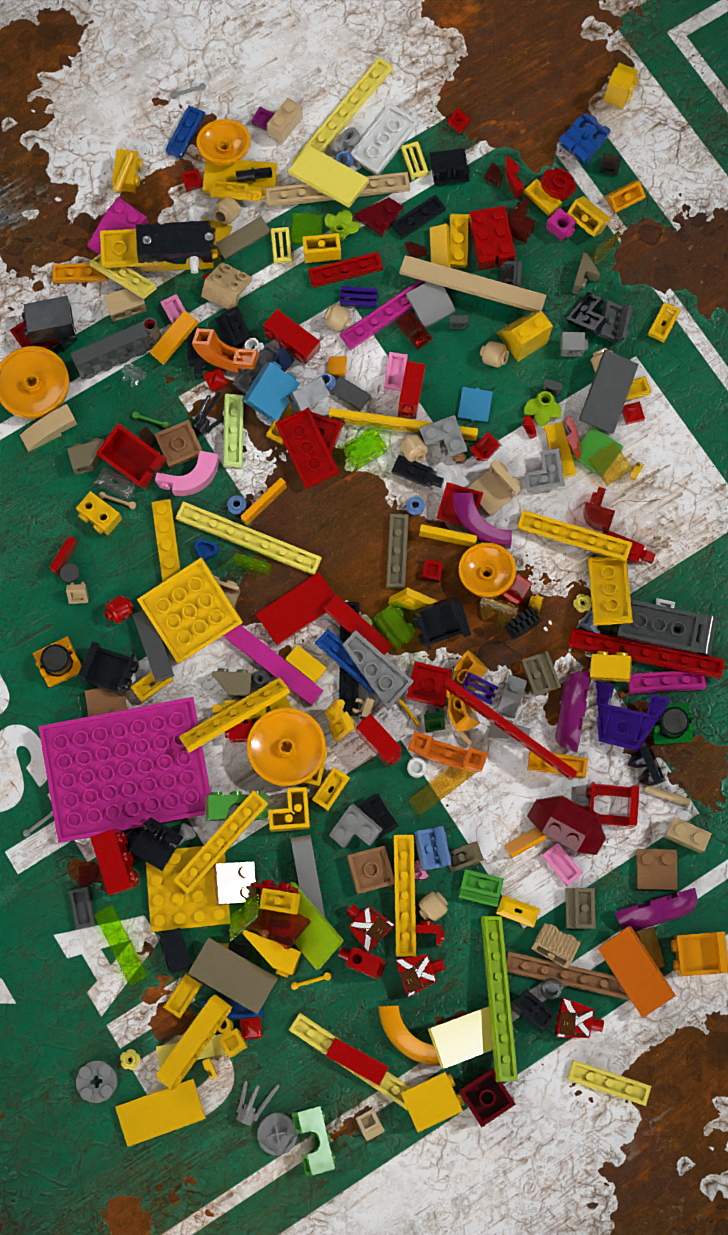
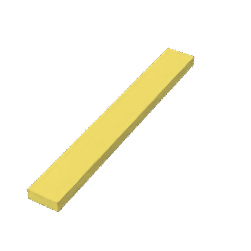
M378 57L295 156L293 163L308 145L324 153L391 73L393 66Z
M184 501L176 515V520L311 575L316 574L322 557Z
M301 1013L298 1014L289 1031L325 1055L336 1037ZM346 1068L408 1110L400 1092L411 1087L387 1071L381 1084L377 1085Z

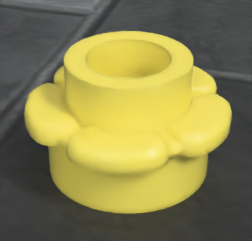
M584 594L577 595L573 602L577 611L582 613L589 611L592 608L591 597Z
M133 1049L123 1052L120 1057L122 1061L121 1066L124 1069H136L140 1062V1055Z

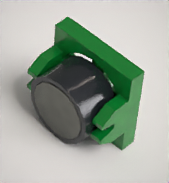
M689 703L667 705L652 728L653 745L693 742L692 730H694V723L692 722L693 714L689 710Z

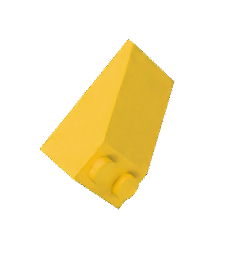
M243 930L242 934L273 968L277 969L276 974L287 978L289 974L294 976L302 952Z

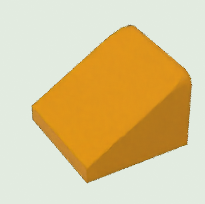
M347 356L330 357L327 373L334 377L341 376L345 378Z

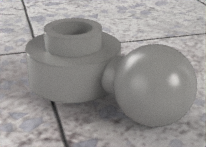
M354 127L346 129L342 133L340 141L336 140L331 143V152L334 155H338V153L344 151L345 146L356 145L360 139L359 132Z

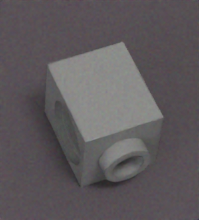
M562 332L560 339L561 356L583 357L584 351L588 350V339H585V332Z

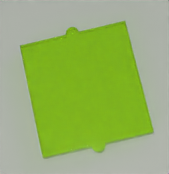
M309 212L306 214L293 213L291 244H303L302 237L322 235L323 215L310 214Z

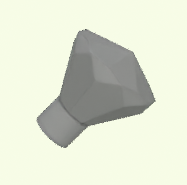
M185 823L181 824L179 835L183 839L179 845L186 840L196 837V833L191 826Z

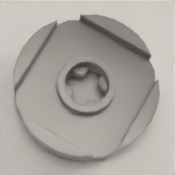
M99 1060L87 1063L79 1070L76 1078V1087L82 1099L92 1103L106 1101L113 1095L118 1085V1076L114 1068L106 1062ZM95 1076H98L99 1079H102V1083L99 1084V1088H96L95 1084H92V1080H94Z

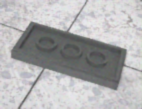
M604 350L579 421L614 434L639 364Z

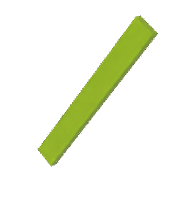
M502 916L481 917L496 1082L517 1081L518 1075Z

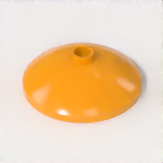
M219 119L208 123L200 130L197 136V148L200 155L208 162L218 165L232 164L241 160L248 153L251 146V138L247 128L241 123L230 119Z
M480 543L474 545L463 554L460 560V580L468 591L477 596L495 597L501 595L511 587L515 580L516 564L514 558L508 550L498 544ZM484 573H489L490 576H489V577H485L483 574H484Z

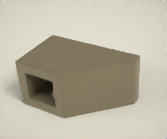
M95 438L85 444H74L71 448L67 449L73 471L76 475L92 471L96 468L101 459L96 453L104 443V438Z
M218 668L217 671H212L213 678L231 698L243 699L251 694L252 674L248 673V670L237 669V672H229V669Z

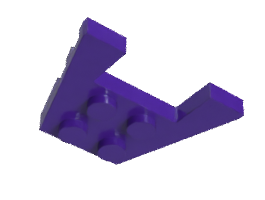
M596 681L599 742L638 751L669 704L670 698L652 694L647 713L610 705L615 686Z

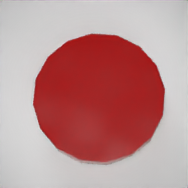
M561 168L547 169L540 181L545 193L558 200L569 199L574 194L577 186L576 182L574 183L573 176Z

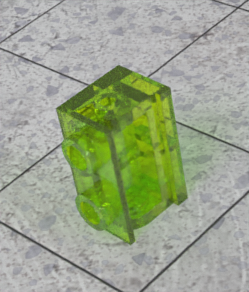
M375 428L371 431H364L358 439L348 441L344 445L345 447H343V454H346L348 461L355 471L387 452V446Z
M392 604L374 616V622L393 645L395 651H398L412 639H415L414 632L416 630L410 622L407 623L403 617L405 615L402 610Z

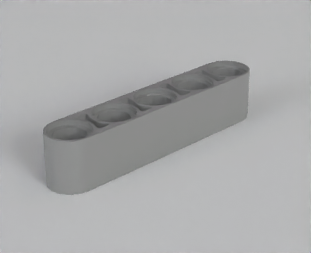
M311 835L291 838L299 888L325 918Z

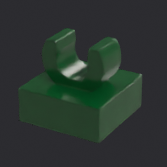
M438 708L435 713H429V710L425 711L424 724L426 732L445 730L443 711L440 712Z

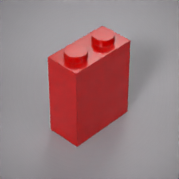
M411 361L406 363L398 408V416L402 418H417L424 381L425 364Z
M371 714L356 726L357 735L387 767L390 764L394 766L401 759L402 747Z

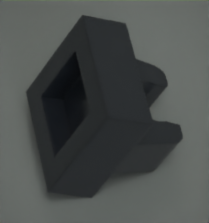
M604 153L599 173L617 176L621 156Z

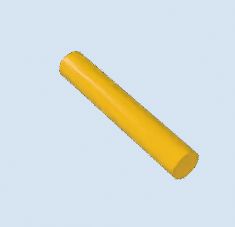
M128 152L113 187L115 192L119 193L135 157L133 152Z

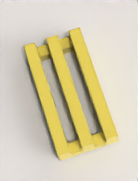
M419 142L401 146L411 180H415L416 177L422 178L423 175L429 176ZM413 147L416 148L423 169L422 171H420L413 151ZM406 149L409 150L410 156H411V158H412V161H413V164H414V167H415V170H416L415 173H414L413 168H412V166H411V163H410V160H409V157H408V154H407Z
M289 227L271 228L274 265L278 263L285 264V262L292 263ZM277 232L279 234L281 258H277L275 233ZM282 232H286L288 257H284Z

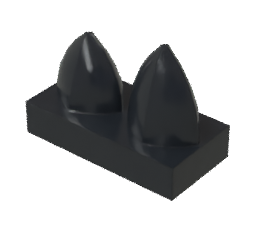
M646 745L639 748L640 750L630 758L627 764L633 768L648 767L641 774L639 783L658 785L666 782L651 746Z

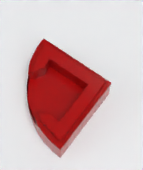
M531 416L524 417L522 426L529 439L537 437Z

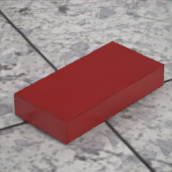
M68 536L50 565L51 571L58 576L61 568L67 563L78 545L76 539Z

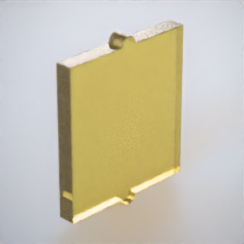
M619 231L597 248L592 259L594 265L614 250L621 234Z
M612 443L605 449H600L597 454L589 458V462L607 486L618 479L621 480L622 476L633 469L615 443Z

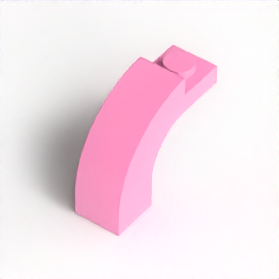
M200 451L197 464L190 473L183 476L156 473L155 481L162 489L169 490L172 488L174 496H188L198 493L206 488L214 479L220 462L219 455Z

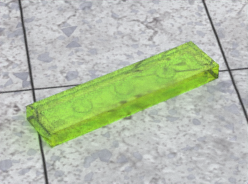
M113 905L95 913L94 915L129 986L148 977Z

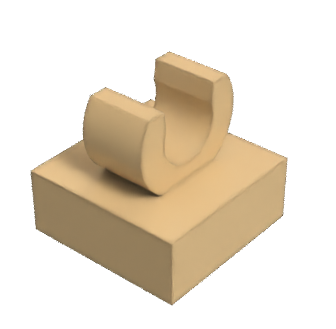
M71 582L70 585H66L69 604L88 603L89 597L84 582L78 585H74V582Z
M357 698L355 702L361 705V709L353 708L352 712L354 714H361L359 719L364 720L370 714L374 700L367 698L364 703L362 699Z

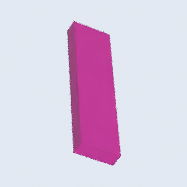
M683 671L631 674V682H627L629 695L705 690L706 681L703 675Z

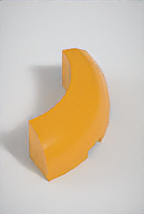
M468 650L453 670L455 672L452 680L462 687L468 672L482 678L488 669ZM470 679L471 682H473V683H475V684H477V685L479 684V682H477V681H475V680H473V679ZM467 686L468 689L476 692L475 688ZM447 690L446 697L448 698L449 707L447 711L454 728L457 731H468L480 724L475 710Z
M378 1006L383 1029L389 1040L400 1052L419 1063L441 1066L434 1045L417 1039L405 1027L400 1016L399 1006Z

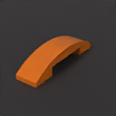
M414 731L408 746V750L429 760L468 771L482 772L488 757L487 752L469 748V750L434 740L433 736Z

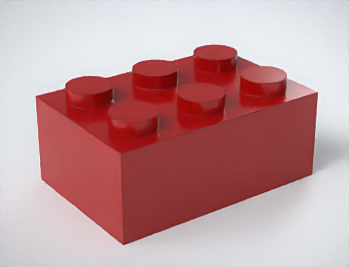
M505 206L469 211L468 224L478 271L494 268L496 257H498V267H501L504 261H515L516 254Z
M117 423L96 453L144 489L149 486L156 476L153 474L154 471L159 472L167 461L165 456L119 423Z
M111 829L91 836L90 839L108 895H117L139 887L137 883L140 882L138 872L133 870L131 864L134 863L132 853L128 852L126 844H128L126 834L122 833L121 830Z

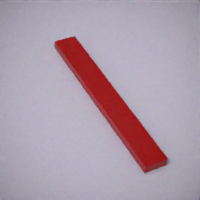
M576 628L571 629L568 648L596 654L598 651L608 652V655L624 652L628 653V656H631L632 661L717 679H721L724 659Z
M450 678L446 681L444 685L446 690L569 780L576 776L578 772L455 681Z

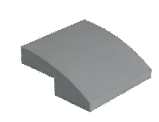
M426 282L406 293V297L423 329L456 312L444 286Z

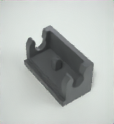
M504 261L500 270V282L520 287L522 261Z

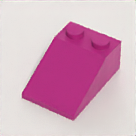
M118 197L106 211L87 247L99 255L101 253L100 231L136 229V224H149L148 219L141 212Z

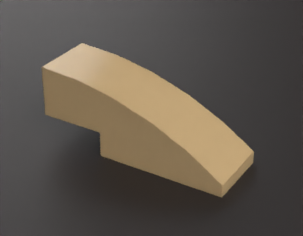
M66 404L35 422L20 436L28 452L62 436V432L78 424Z

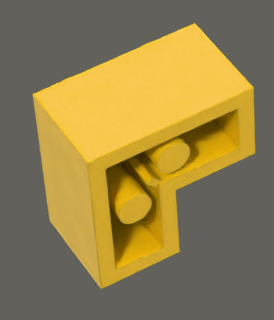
M618 63L608 82L603 102L622 109L626 103H630L634 88L636 89L640 79L637 77L639 70Z
M307 787L288 788V808L268 810L271 832L310 829Z

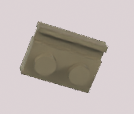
M548 651L521 660L534 697L561 688Z
M565 888L566 929H596L595 888Z

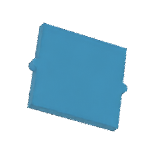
M462 387L458 418L471 420V422L488 423L493 391L480 390L478 387L476 389Z

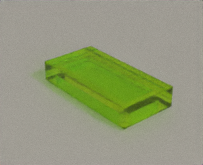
M238 553L234 554L233 563L235 565L270 576L272 568L269 563Z

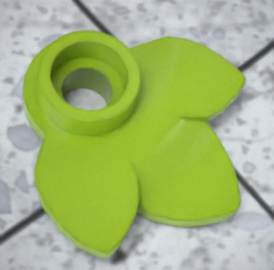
M341 210L337 216L328 213L325 217L326 227L330 229L331 234L339 233L340 240H344L348 234L356 233L360 228V223L352 221V213L349 210Z
M549 391L540 392L536 398L527 402L524 409L525 415H534V419L540 427L547 425L551 417L560 419L562 413L560 405L555 402L553 394ZM546 398L548 403H543L542 399Z

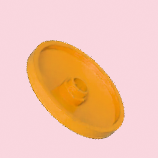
M27 346L11 352L1 361L0 403L11 414L25 419L42 418L58 409L65 401L70 387L69 373L62 359L51 350L38 346Z
M293 708L275 709L263 715L253 725L247 740L248 759L254 771L266 782L280 787L297 786L311 779L320 769L326 752L325 737L319 724L307 713Z

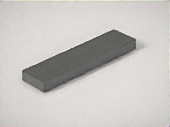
M142 610L132 614L156 683L175 676L162 638L145 611Z

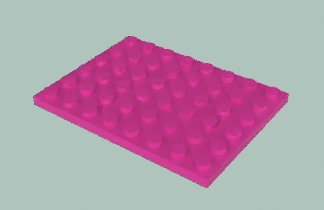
M194 697L38 726L58 843L91 837L111 829L123 831L142 827L149 817L164 823L205 815V797L210 795L211 789L203 745L189 753L179 738L182 734L199 725Z

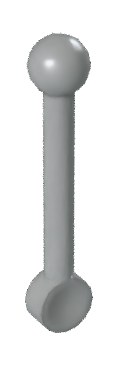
M201 83L199 86L179 92L171 91L170 96L172 99H176L178 95L199 89L205 90L206 85Z
M53 810L30 829H25L23 836H30L33 830L53 817Z

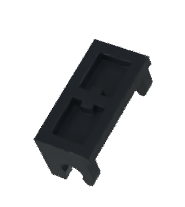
M374 794L360 803L363 812L383 829L379 834L380 838H383L399 827L379 794Z
M180 927L158 935L170 975L192 967Z
M527 989L521 992L516 1001L511 1005V1010L540 1034L545 1032L557 1017L554 1011Z

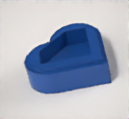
M202 538L195 542V550L199 558H203L204 561L218 555L219 548L215 542H208Z

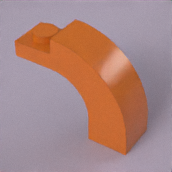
M197 328L192 341L196 352L204 360L216 367L232 372H240V369H255L259 357L258 350L239 349L228 346L218 338L214 329Z

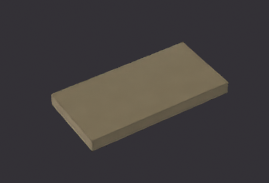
M210 938L207 939L188 972L191 976L256 1014H259L278 980L274 975Z

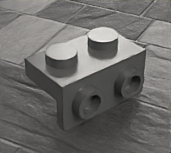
M609 300L605 301L601 315L606 318L607 322L597 333V336L613 343L624 340L628 334V324L632 316V305L620 306Z

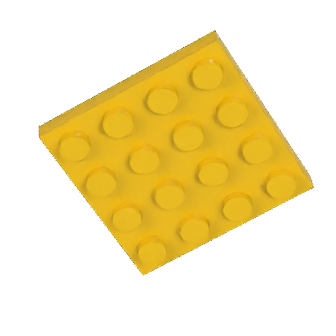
M203 558L193 562L137 599L178 664L244 623Z
M203 846L176 849L163 871L146 862L151 932L169 931L179 927L181 929L231 924L230 904L216 905L214 866L189 894L173 881ZM225 854L216 864L226 863Z

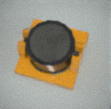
M68 636L33 653L36 665L49 688L78 675L82 667Z

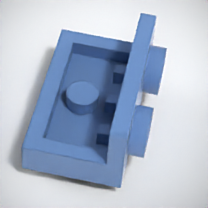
M443 826L413 832L421 871L451 865V854L448 851L447 835Z

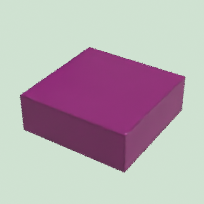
M259 106L251 122L253 125L267 131V123L275 113Z

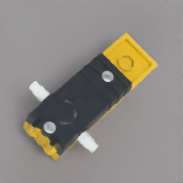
M189 208L187 209V222L154 223V225H151V223L145 225L136 224V229L100 231L102 268L139 266L141 272L191 270L193 274L198 273V269H213V259L218 257L216 230L211 227L210 221H197L195 209Z

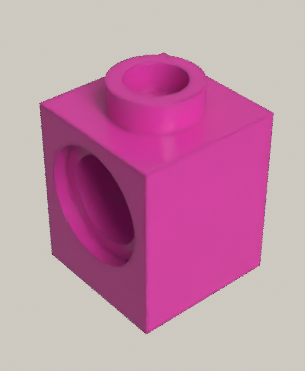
M559 208L548 219L546 229L563 241L566 237L570 238L575 232L576 221ZM559 224H563L566 227L562 228L559 226Z

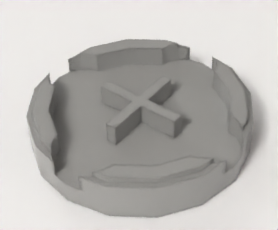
M273 1113L266 1116L261 1121L257 1130L260 1146L271 1155L288 1153L295 1146L298 1139L293 1119L284 1113Z

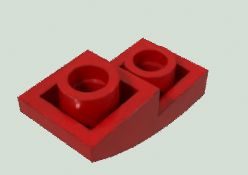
M508 156L505 161V177L510 191L515 199H518L522 196L524 185L518 178V164Z

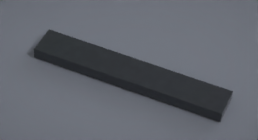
M345 602L359 614V602ZM340 625V640L345 642L351 634ZM339 666V700L342 699L345 702L343 712L347 711L349 716H358V714L352 712V709H358V703L355 700L358 698L359 683Z

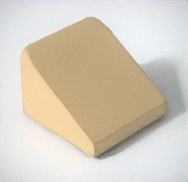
M374 1108L356 1118L367 1141L385 1131Z

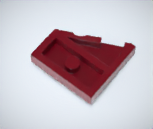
M388 197L355 213L354 218L383 237L391 227V223L402 213L404 206Z

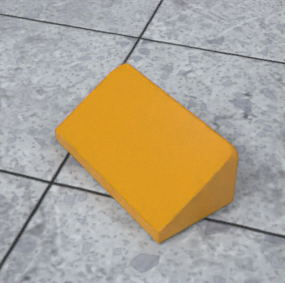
M640 180L632 181L604 196L614 213L646 198Z
M536 827L505 844L504 847L510 858H514L544 841L546 835L541 833Z

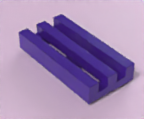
M341 286L340 306L376 308L377 288ZM344 298L373 300V302L344 300Z
M469 672L462 685L465 690L476 698L491 705L493 703L491 698H495L496 695L494 691L499 688ZM470 679H473V680H475V681H477V682H479V683H481V684H483V685L489 687L490 689L487 690V689H485V688H483V687H481V686H479V685H477V684L471 682ZM469 685V686H471V687H473V688H475V689H477V690H479V691H481V692L487 694V696L484 697V696H482V695H480V694H478V693H476V692H474V691L468 689L467 686Z

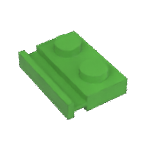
M465 869L458 898L498 907L504 878Z

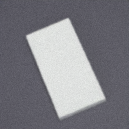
M390 102L350 152L354 162L373 175H380L419 125V121Z

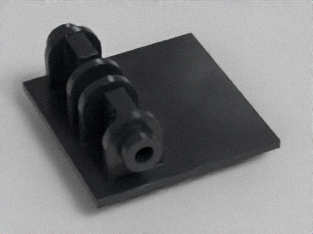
M465 148L429 152L434 186L470 182L469 165L467 166Z
M149 817L143 823L142 830L129 851L163 871L183 837L152 817Z

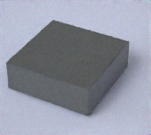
M450 315L449 329H467L468 315Z
M545 379L542 391H549L555 396H560L563 383Z

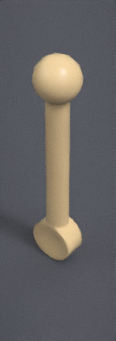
M100 492L98 495L100 499L106 498L127 505L132 510L136 508V503L133 501L126 502L106 495L105 492Z

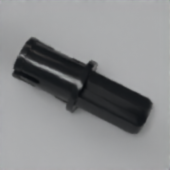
M252 167V169L236 171L237 183L244 181L256 182L255 180L271 178L272 169L270 167L260 169Z

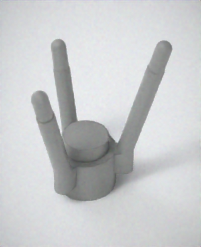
M244 1081L239 1107L236 1111L239 1114L236 1119L251 1126L253 1120H258L259 1115L280 1087L279 1084L273 1088L255 1112L256 1108L253 1107V1103L260 1086L256 1085L249 1103L244 1105L248 1082Z

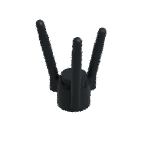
M221 392L217 393L205 412L204 410L211 396L207 395L191 425L198 433L203 435L206 432L209 434L214 427L224 421V416L209 425L210 420L206 418L221 396Z

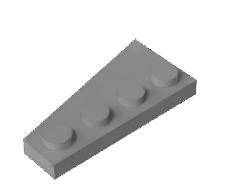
M356 630L343 643L342 646L388 711L414 681Z

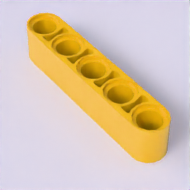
M213 995L156 1074V1079L170 1090H174L215 1035L217 1029L225 1021L232 1007L219 996Z

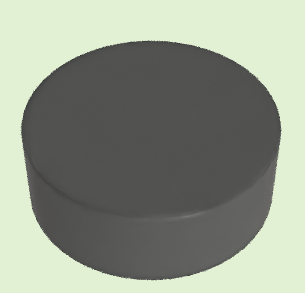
M68 563L61 568L60 576L66 583L76 582L80 577V571L76 565Z
M555 978L545 979L541 985L542 995L547 999L558 998L561 994V983Z

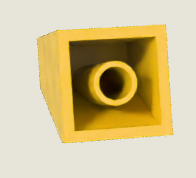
M542 311L530 312L499 330L497 334L517 362L548 343L553 325Z

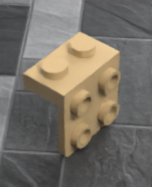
M220 263L205 279L201 297L230 310L237 306L240 294L252 282V277L228 264Z
M497 460L490 464L489 470L468 486L470 489L483 492L480 506L490 516L494 515L516 497L521 488L518 479L514 476L511 477L507 472V467Z

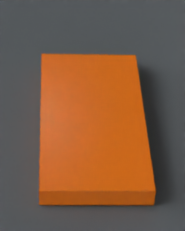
M628 926L598 947V950L642 1018L676 997V994L631 926Z

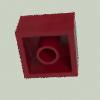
M493 1068L488 1069L458 1090L481 1128L516 1105L503 1083L496 1082Z

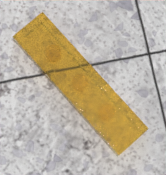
M451 767L411 797L409 801L418 813L422 815L477 772Z

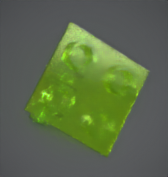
M258 893L253 898H249L239 911H235L231 915L230 942L243 930H247L246 927L254 923V920L256 921L258 917L266 912V909L259 908Z

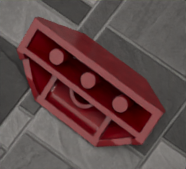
M563 795L536 799L527 815L541 833L578 853L597 855L606 840L597 814Z

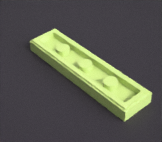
M224 395L223 467L242 468L244 403L242 399L244 395Z

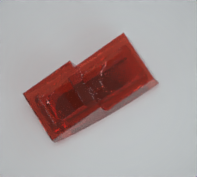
M411 310L395 321L417 350L433 340L423 324L419 323Z

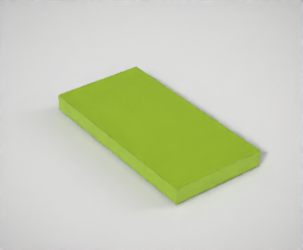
M291 882V887L298 888V894H301L298 914L295 918L294 937H290V939L313 967L318 970L344 940L295 882ZM271 910V916L280 926L284 927L286 913Z

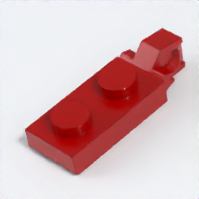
M608 531L607 535L632 542L627 560L633 563H642V561L650 564L653 563L656 554L647 551L648 547Z

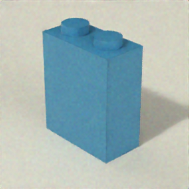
M274 361L264 363L242 399L243 402L270 421H278L288 404L286 396L297 390L300 385L296 380V376L281 370L282 367Z

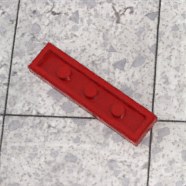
M374 252L308 269L312 287L316 288L383 271L379 252Z
M335 595L323 608L348 633L352 635L356 630L384 656L393 647L387 639L338 595Z

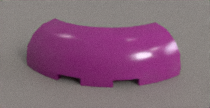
M452 493L456 515L471 535H476L477 539L483 543H495L505 549L511 548L512 530L497 528L484 520L475 506L473 493Z
M587 671L571 673L563 683L555 740L561 747L573 752L578 751L582 733V717H585L590 672Z
M691 888L652 900L650 903L646 902L615 912V915L624 929L631 926L634 932L684 917L692 913L696 907V889Z

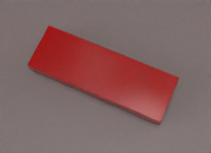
M336 1037L326 1054V1057L377 1085L381 1084L389 1068L387 1065Z

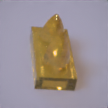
M482 597L480 602V611L484 620L491 618L499 610L498 624L501 630L505 629L504 626L517 616L519 606L494 597Z

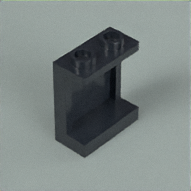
M457 595L413 611L415 618H412L414 626L420 631L418 635L421 646L425 645L427 650L432 649L431 644L460 633L464 638L471 635L462 602Z
M92 641L79 671L78 678L81 683L124 696L126 690L129 691L132 685L131 678L133 673L138 671L139 662L136 655L131 654V657L103 649L99 643Z

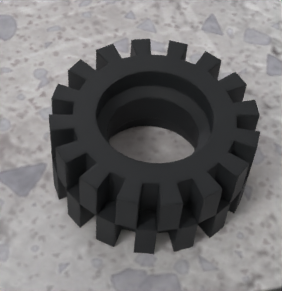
M532 607L515 616L504 628L514 640L532 630L533 627L541 622V619Z

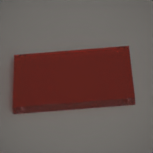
M265 909L252 926L260 930H267L270 939L283 946L284 949L289 950L311 921L299 913L296 915Z

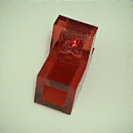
M523 197L521 203L518 202L514 211L509 209L508 222L511 236L527 244L535 228L536 220L525 216L529 209L530 199Z
M598 487L597 492L592 493L590 503H585L583 516L591 528L608 533L615 511L601 506L606 489Z

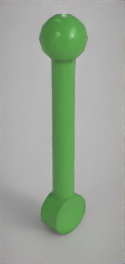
M138 412L132 414L134 420L142 419L161 425L164 429L169 427L167 421L161 422L144 417Z

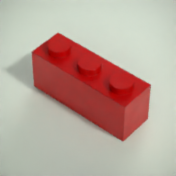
M278 309L263 325L265 336L270 340L274 339L277 341L279 346L285 351L289 350L293 353L294 358L299 362L303 361L308 364L321 349L320 341Z

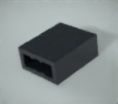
M68 295L24 304L25 312H22L23 322L27 325L24 326L26 338L29 337L32 344L76 336Z

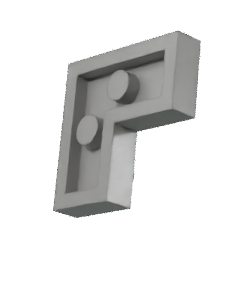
M455 415L419 428L426 446L444 440L449 457L468 451Z
M559 448L541 451L543 470L524 473L528 493L565 486Z
M352 804L329 836L343 848L349 844L355 834L366 844L372 845L383 829Z

